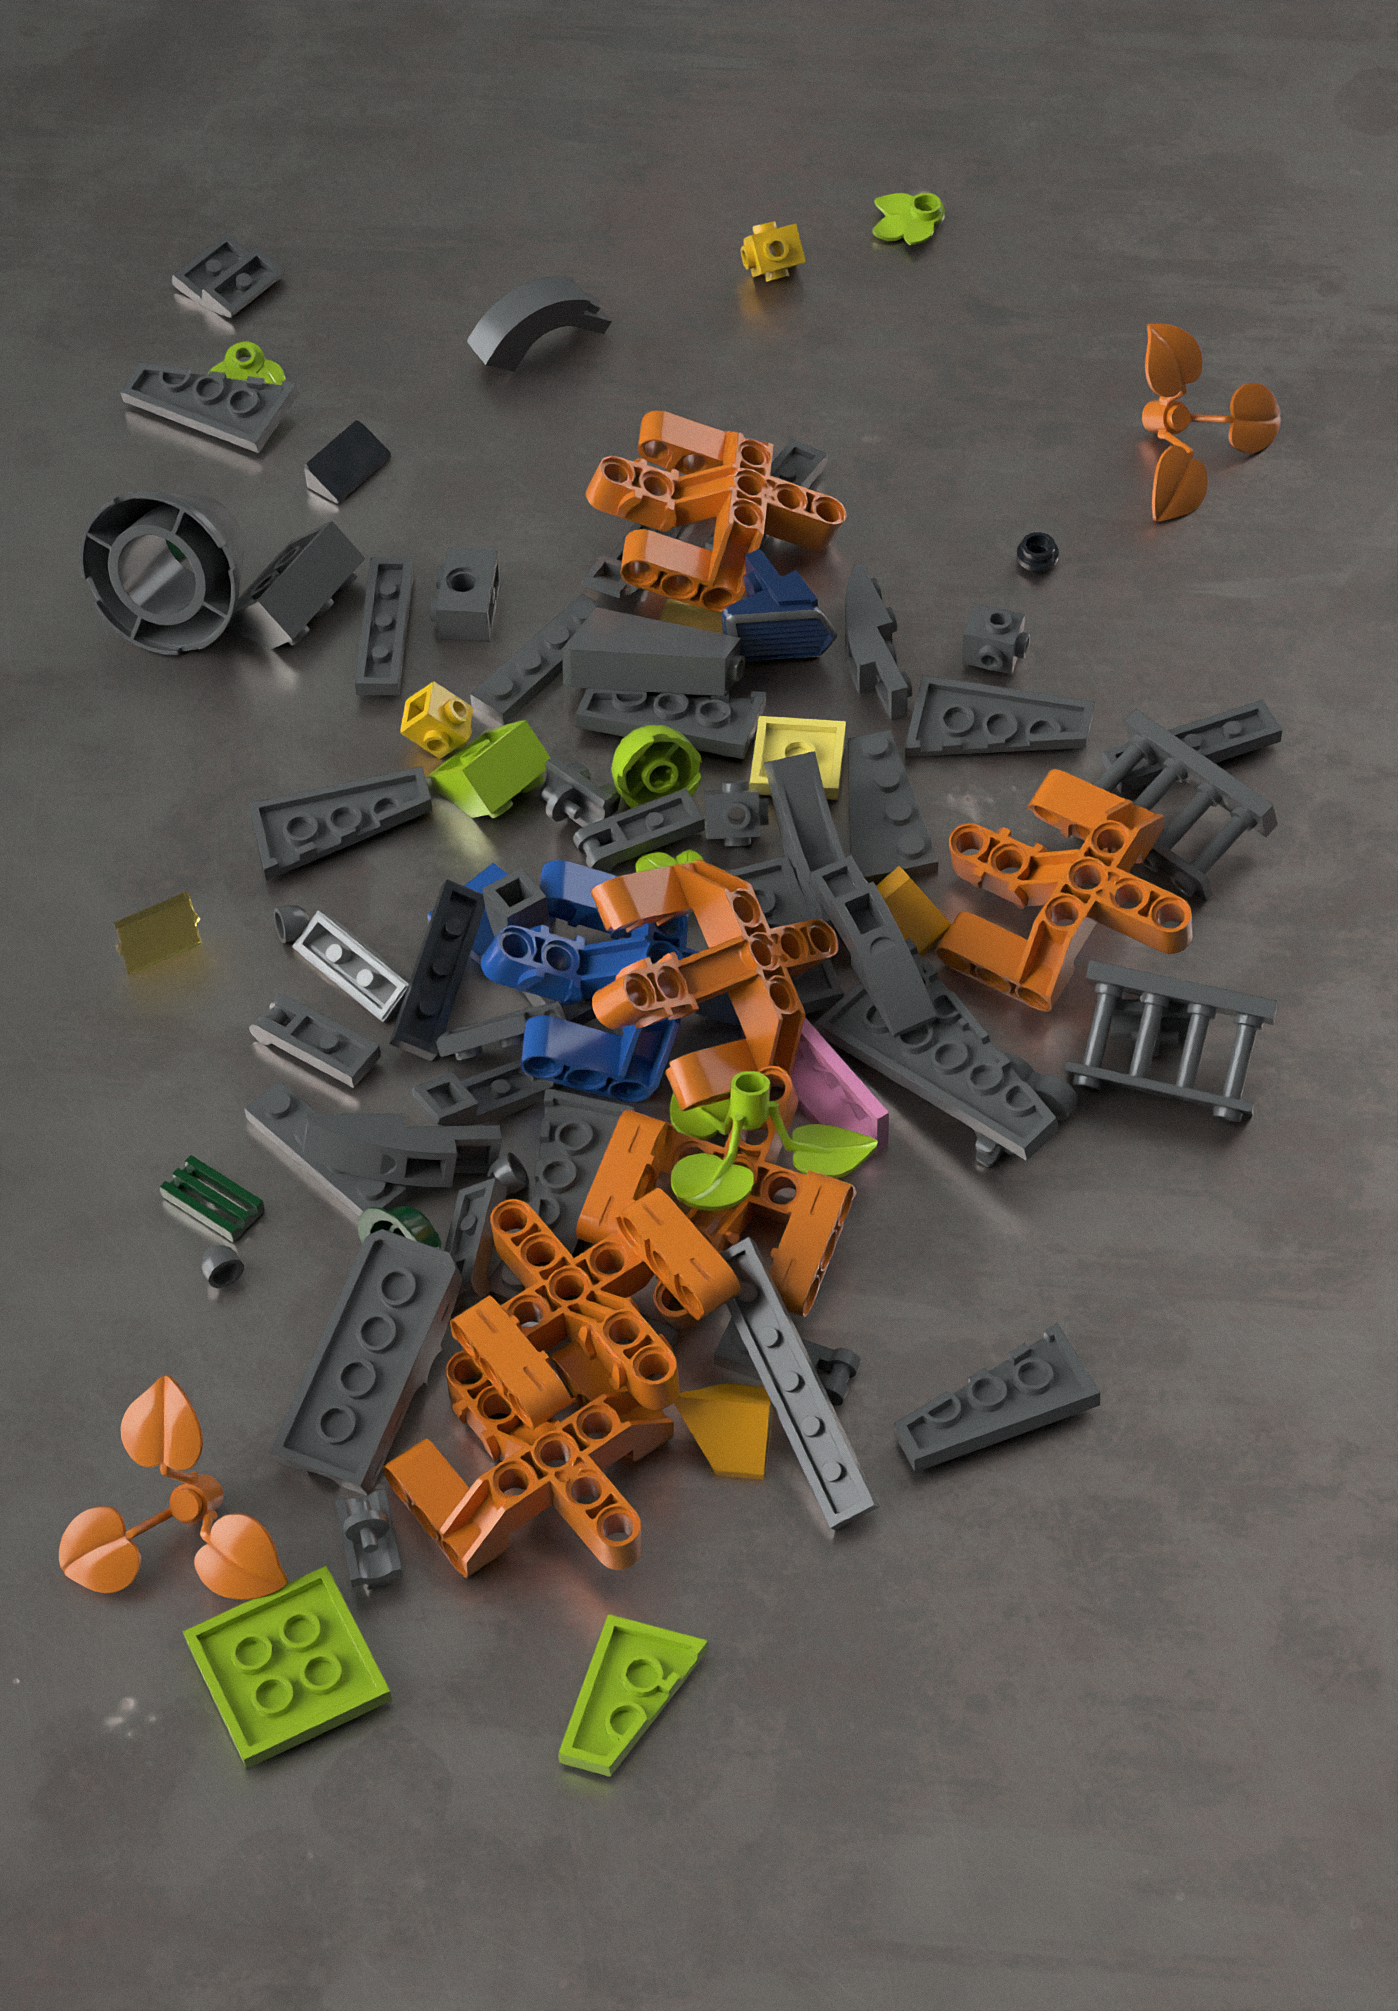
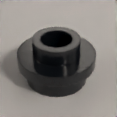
M1030 533L1023 538L1017 547V560L1019 564L1031 571L1051 569L1059 559L1058 546L1055 544L1054 539L1046 533Z

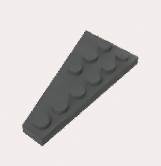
M908 937L905 942L929 994L936 1013V1020L893 1038L860 981L815 1023L817 1031L824 1039L1027 1161L1059 1130L1056 1117L1027 1082H1023L1012 1069L1010 1060L990 1042L988 1033L957 995L947 989L939 979L938 972L930 962H925L918 953L917 946Z

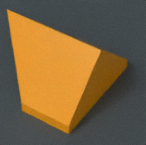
M898 866L876 887L890 910L904 940L909 937L917 946L918 953L922 957L942 940L951 923L907 873Z
M724 1383L679 1393L673 1404L713 1468L714 1475L764 1480L774 1414V1406L765 1387Z

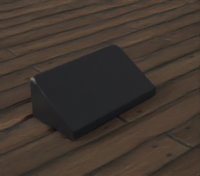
M355 420L305 464L304 471L307 487L339 504L389 460L391 452L364 424Z

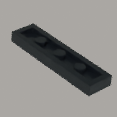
M448 879L442 884L389 1042L390 1045L429 1061H432L437 1056L439 1050L436 1041L445 1032L484 913L485 902L483 894Z

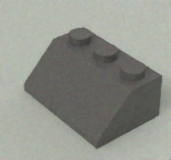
M333 521L291 540L238 598L235 614L226 629L270 649L287 642L290 646L296 644L309 632L310 629L306 624L313 617L316 619L323 615L333 605L334 601L331 599V596L337 590L340 592L347 588L358 577L355 570L365 560V557Z

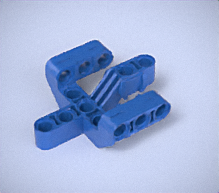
M554 860L542 867L539 887L547 896L549 916L568 921L567 925L576 928L578 925L608 933L610 938L615 940L587 945L585 937L577 935L574 940L554 935L549 933L548 926L539 925L527 929L510 925L504 927L486 949L481 958V968L484 974L497 984L555 1001L562 999L564 1005H574L581 1000L592 998L596 991L615 981L621 969L639 960L650 957L652 964H654L671 952H675L678 960H681L701 951L686 947L689 913L677 917L662 926H657L656 922L645 924L629 933L625 929L606 931L590 891L597 885L618 876L573 862ZM727 992L697 1004L699 1009L694 1014L729 1024H741ZM535 1016L526 1021L521 1068L528 1075L622 1102H641L649 1098L659 1086L680 1027L681 1018L673 1020L666 1018L654 1025L635 1028L634 1025L623 1027V1035L619 1036L552 1016Z

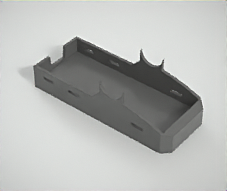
M383 1229L366 1236L270 1450V1454L278 1463L307 1474L311 1471L333 1479L339 1486L366 1496L371 1494L415 1391L422 1384L428 1387L427 1380L431 1365L437 1354L443 1351L440 1344L463 1280L450 1253Z

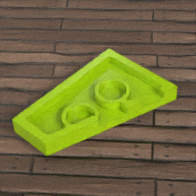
M608 1614L558 1753L559 1762L611 1777L708 1652V1640Z

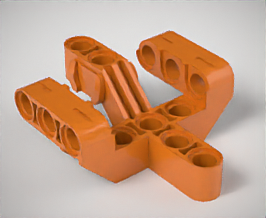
M661 410L646 413L642 418L638 442V452L642 458L630 461L617 456H606L601 460L585 492L588 502L594 508L662 532L670 531L674 527L715 517L716 525L712 551L650 530L639 529L629 532L625 537L620 574L623 580L632 586L716 613H722L726 607L741 600L746 590L743 583V575L746 574L745 555L759 549L764 534L810 550L823 551L830 546L847 516L846 509L841 502L829 495L770 476L774 444L744 438V434L739 432H724ZM647 461L665 467V471L646 465Z
M1053 769L1049 771L1029 802L1027 810L1030 808L1032 813L1040 820L1060 829L1061 835L1067 838L1073 835L1084 840L1085 842L1080 850L1049 852L1043 845L1037 842L1034 847H1031L1011 838V830L1005 827L998 829L997 832H993L983 826L967 823L956 827L951 832L949 848L952 866L956 875L970 882L979 890L983 888L1013 902L1020 909H1024L1026 906L1044 905L1033 923L1028 940L972 913L959 912L937 946L935 953L950 968L1026 1005L1044 1012L1052 1010L1075 971V957L1097 922L1167 954H1176L1184 951L1191 943L1193 937L1192 914L1188 902L1129 873L1134 863L1144 862L1165 827L1164 816L1159 813L1154 814L1146 808L1134 805L1133 801L1121 798L1069 773ZM968 849L979 850L978 853L973 855L962 854ZM1010 867L1019 869L1011 874L1002 873L1004 869ZM1085 883H1094L1098 885L1097 887L1088 890L1080 888V886ZM1126 902H1135L1139 904L1137 907L1132 909H1125L1120 907V905ZM1064 919L1075 921L1069 926H1059L1056 924ZM1167 921H1175L1180 923V925L1175 928H1165L1161 926L1163 923Z
M703 860L618 876L597 885L590 891L608 932L625 929L629 933L645 924L656 922L657 926H662L677 917L694 912L709 947L681 960H678L675 952H671L663 956L657 963L652 964L650 957L621 969L615 981L596 991L592 997L594 1014L604 1026L610 1029H619L634 1025L635 1028L654 1025L666 1018L673 1020L687 1017L699 1009L697 1004L727 992L746 1035L745 1039L698 1050L669 1062L670 1068L665 1073L681 1111H688L730 1099L731 1080L740 1072H757L764 1067L776 1066L785 1070L789 1075L792 1074L806 1013L791 977L800 975L836 955L838 939L833 928L822 919H811L770 929L751 883Z
M776 1066L761 1068L757 1072L767 1076L770 1081V1088L774 1086L785 1088L784 1095L776 1100V1102L779 1103L778 1112L788 1132L799 1101L795 1086L789 1074L782 1068ZM626 1109L617 1122L580 1213L576 1227V1237L583 1241L597 1244L616 1232L615 1217L619 1215L620 1211L653 1191L657 1179L671 1185L672 1170L684 1157L698 1153H708L724 1160L728 1154L732 1129L725 1146L721 1147L679 1133L672 1124ZM768 1116L763 1125L758 1128L768 1131L767 1138L761 1144H747L746 1138L754 1130L742 1129L736 1160L733 1163L744 1166L753 1172L754 1185L750 1195L742 1203L729 1209L707 1211L692 1208L686 1216L718 1253L740 1242V1234L751 1222L755 1214L786 1224L787 1226L778 1249L773 1247L771 1251L772 1265L769 1272L787 1310L806 1317L813 1306L857 1191L853 1184L808 1170V1175H804L775 1165L783 1144L771 1117ZM793 1188L796 1190L795 1197L789 1203L780 1205L773 1202L774 1195L780 1189ZM656 1276L655 1279H658L653 1298L655 1306L670 1326L683 1330L692 1328L699 1323L700 1320L694 1319L685 1308L680 1311H670L668 1309V1304L673 1294Z
M654 1189L621 1210L619 1215L615 1217L617 1231L575 1258L526 1202L518 1199H509L499 1203L493 1209L490 1215L495 1249L500 1258L526 1289L502 1305H499L493 1297L487 1296L451 1319L450 1326L454 1339L461 1344L463 1349L474 1360L475 1365L483 1372L529 1429L534 1430L576 1402L575 1397L570 1398L563 1382L551 1368L549 1356L545 1353L566 1338L581 1344L585 1355L590 1361L597 1357L612 1374L611 1378H609V1384L614 1390H619L625 1386L643 1407L660 1410L670 1406L677 1399L679 1381L677 1361L673 1354V1348L662 1334L658 1335L640 1314L638 1306L630 1297L646 1287L654 1274L696 1320H701L741 1293L738 1278L728 1263L662 1189ZM512 1229H522L516 1233L507 1232ZM540 1262L550 1263L546 1266H535V1264ZM611 1269L619 1270V1272L614 1274L603 1273ZM567 1296H579L577 1299L574 1300H563V1298ZM527 1322H537V1323H538L537 1325L532 1326V1327H523V1326H522L524 1323H527ZM622 1339L635 1340L627 1345L617 1344ZM652 1374L664 1375V1377L659 1380L651 1381L645 1379L646 1377Z
M569 1342L551 1354L549 1359L552 1361L561 1380L572 1392V1398H576L575 1404L578 1407L582 1405L584 1407L561 1422L551 1418L534 1430L529 1429L521 1421L465 1350L455 1353L449 1359L446 1365V1377L452 1410L463 1424L468 1423L482 1440L485 1450L495 1462L502 1460V1462L478 1477L471 1488L467 1486L440 1451L428 1439H423L385 1464L382 1468L389 1485L457 1571L465 1578H468L503 1554L510 1547L509 1534L551 1505L557 1509L597 1559L607 1568L614 1570L627 1569L633 1566L641 1556V1520L637 1512L602 1471L625 1455L633 1462H638L673 1438L674 1422L670 1417L667 1418L661 1409L652 1410L643 1407L625 1386L619 1390H614L609 1384V1378H611L612 1374L597 1357L590 1361L579 1343ZM468 1378H475L479 1380L478 1382L469 1385L461 1383L463 1380ZM496 1413L508 1414L506 1418L501 1420L489 1418ZM594 1432H602L604 1438L593 1439L588 1437V1435ZM552 1460H563L567 1462L565 1465L560 1467H550L546 1465L548 1462ZM511 1488H521L525 1490L522 1494L517 1496H509L504 1494L506 1490H509ZM583 1496H593L598 1499L591 1504L577 1502ZM614 1533H624L629 1536L627 1539L617 1542L607 1538Z

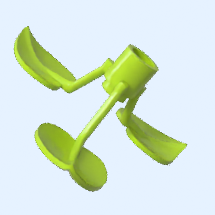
M744 1071L732 1078L731 1094L728 1100L688 1111H681L673 1092L670 1104V1119L677 1132L700 1140L710 1139L719 1132L727 1135L731 1129L732 1134L728 1154L724 1160L708 1153L693 1154L681 1159L672 1170L671 1187L679 1202H684L685 1205L700 1210L718 1211L729 1209L742 1203L753 1189L754 1174L744 1166L733 1164L737 1156L742 1129L755 1130L760 1128L768 1116L771 1117L784 1148L787 1151L794 1152V1167L808 1175V1170L835 1179L849 1175L876 1151L878 1140L858 1132L825 1124H807L797 1127L793 1131L791 1139L778 1112L779 1103L769 1101L770 1081L767 1076L756 1071Z

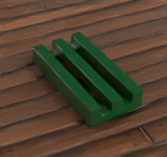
M192 1155L185 1160L186 1167L183 1170L177 1168L172 1173L173 1180L170 1183L165 1181L159 1187L162 1197L233 1243L265 1211L263 1200ZM194 1176H195L196 1178L200 1179L201 1181H203L204 1183H206L207 1185H209L210 1187L214 1188L215 1190H217L218 1192H220V1193L223 1194L224 1196L228 1197L229 1199H231V1200L234 1201L235 1203L239 1204L240 1206H242L243 1208H245V1209L248 1210V1211H245L244 1209H242L241 1207H239V1206L236 1205L235 1203L231 1202L230 1200H228V1199L225 1198L224 1196L220 1195L219 1193H217L216 1191H214V1190L211 1189L210 1187L206 1186L205 1184H203V1183L200 1182L199 1180L195 1179ZM185 1186L205 1199L208 1204L218 1210H222L238 1222L234 1225L181 1190Z

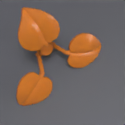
M1164 323L1147 324L1148 345L1145 357V373L1150 389L1160 397L1159 400H1152L1146 404L1142 412V423L1148 432L1158 433L1157 437L1159 439H1166L1174 445L1168 447L1160 456L1153 482V521H1165L1196 510L1204 500L1208 486L1207 471L1204 464L1198 460H1192L1194 450L1172 434L1181 433L1188 427L1190 422L1231 423L1229 429V442L1231 446L1245 453L1259 452L1269 446L1276 438L1281 424V412L1272 392L1265 385L1252 382L1241 385L1232 395L1230 401L1231 415L1190 414L1189 409L1182 402L1175 400L1187 393L1186 384L1193 383L1200 377L1203 362L1201 349L1194 337L1182 328Z
M169 1374L160 1377L150 1388L134 1400L124 1413L121 1422V1439L129 1456L137 1464L143 1467L160 1465V1472L163 1476L184 1483L176 1487L171 1493L170 1507L127 1531L122 1515L113 1507L97 1506L80 1513L71 1521L61 1538L59 1546L61 1569L68 1578L95 1592L114 1593L120 1591L136 1579L141 1567L140 1550L131 1539L175 1516L179 1521L186 1524H194L203 1520L200 1536L207 1544L197 1552L194 1564L200 1579L211 1591L226 1598L248 1600L267 1596L280 1590L289 1581L280 1564L275 1544L266 1528L257 1519L244 1513H231L218 1519L216 1511L221 1507L224 1499L220 1483L210 1475H198L195 1471L189 1474L182 1472L196 1465L203 1449L202 1429L197 1414L180 1385Z

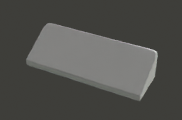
M318 910L292 947L378 1019L387 1024L399 1014L410 979L339 921Z

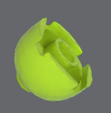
M646 725L633 730L621 740L614 753L611 772L618 793L632 809L685 788L692 797L701 782L702 776L699 773V761L701 763L702 761L697 750L679 731L666 725Z

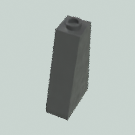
M596 607L563 647V685L578 688L725 696L734 682L741 680L745 669V657L740 655L741 638Z

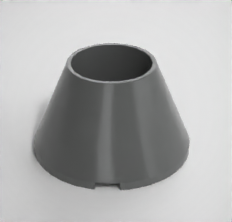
M130 492L117 496L96 511L87 523L80 542V572L82 580H88L90 589L96 599L92 604L112 629L131 643L146 650L160 654L179 655L182 651L198 648L200 650L207 647L229 626L238 603L244 538L234 515L222 503L212 497L196 493ZM166 540L175 544L186 555L194 572L186 569L175 559L167 546Z

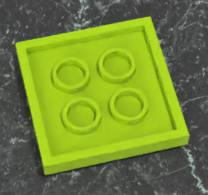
M327 1565L287 1583V1585L274 1593L252 1599L183 1631L186 1643L246 1769L392 1701L391 1692Z

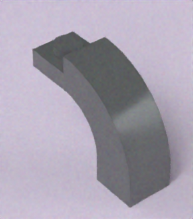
M565 276L545 277L523 284L498 300L480 319L469 336L467 343L485 365L515 372L529 348L549 331L560 327L572 326L605 334L612 321L601 309L602 303L593 295L585 293L573 278Z
M523 868L482 888L487 916L495 937L504 927L510 925L527 929L544 925L549 927V933L554 934L549 918L547 896ZM523 992L533 1007L555 1001ZM592 998L581 1000L574 1005H565L570 1022L584 1025L597 1018L593 1011Z

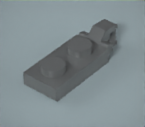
M560 999L448 1030L438 1038L436 1044L441 1057L455 1053L456 1059L462 1060L483 1053L482 1045L499 1041L502 1048L523 1042L526 1021L532 1017L546 1015L569 1021L564 1002Z

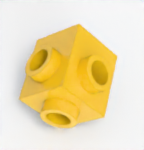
M775 221L752 227L754 234L743 238L744 246L741 247V257L746 270L751 269L752 277L765 275L766 282L789 276L787 268L806 263L796 223L780 228L776 227Z
M433 681L406 700L400 734L441 759L453 750L462 748L470 739L472 734L470 726L474 707Z

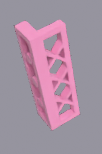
M804 1018L792 1074L789 1075L799 1099L797 1108L811 1124L836 1126L878 1140V1147L874 1153L888 1146L889 1112L812 1024ZM742 1030L741 1039H745L746 1035Z

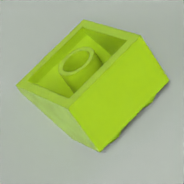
M523 720L485 730L426 776L425 779L432 789L471 818L484 815L495 818L512 807L513 802L511 798L520 791L522 793L529 792L545 780L542 773L546 771V760L551 758L527 721Z

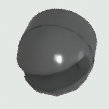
M286 905L275 908L274 922L279 939L282 943L296 941L310 921L309 914L298 905Z
M511 1152L497 1159L489 1168L488 1179L497 1178L507 1187L506 1195L516 1193L529 1185L526 1169L517 1156Z
M215 1245L205 1251L202 1257L201 1268L205 1278L212 1287L223 1288L233 1284L240 1278L244 1271V1264L232 1248L225 1245Z

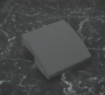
M226 232L175 272L172 276V285L209 310L231 318L283 277L285 270L258 247L248 251Z

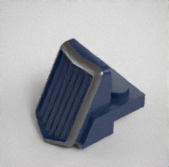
M761 549L745 555L746 574L743 575V583L748 592V597L726 607L722 611L723 634L741 638L740 655L745 657V662L823 655L835 641L838 634L818 607L817 597L797 570L781 577Z

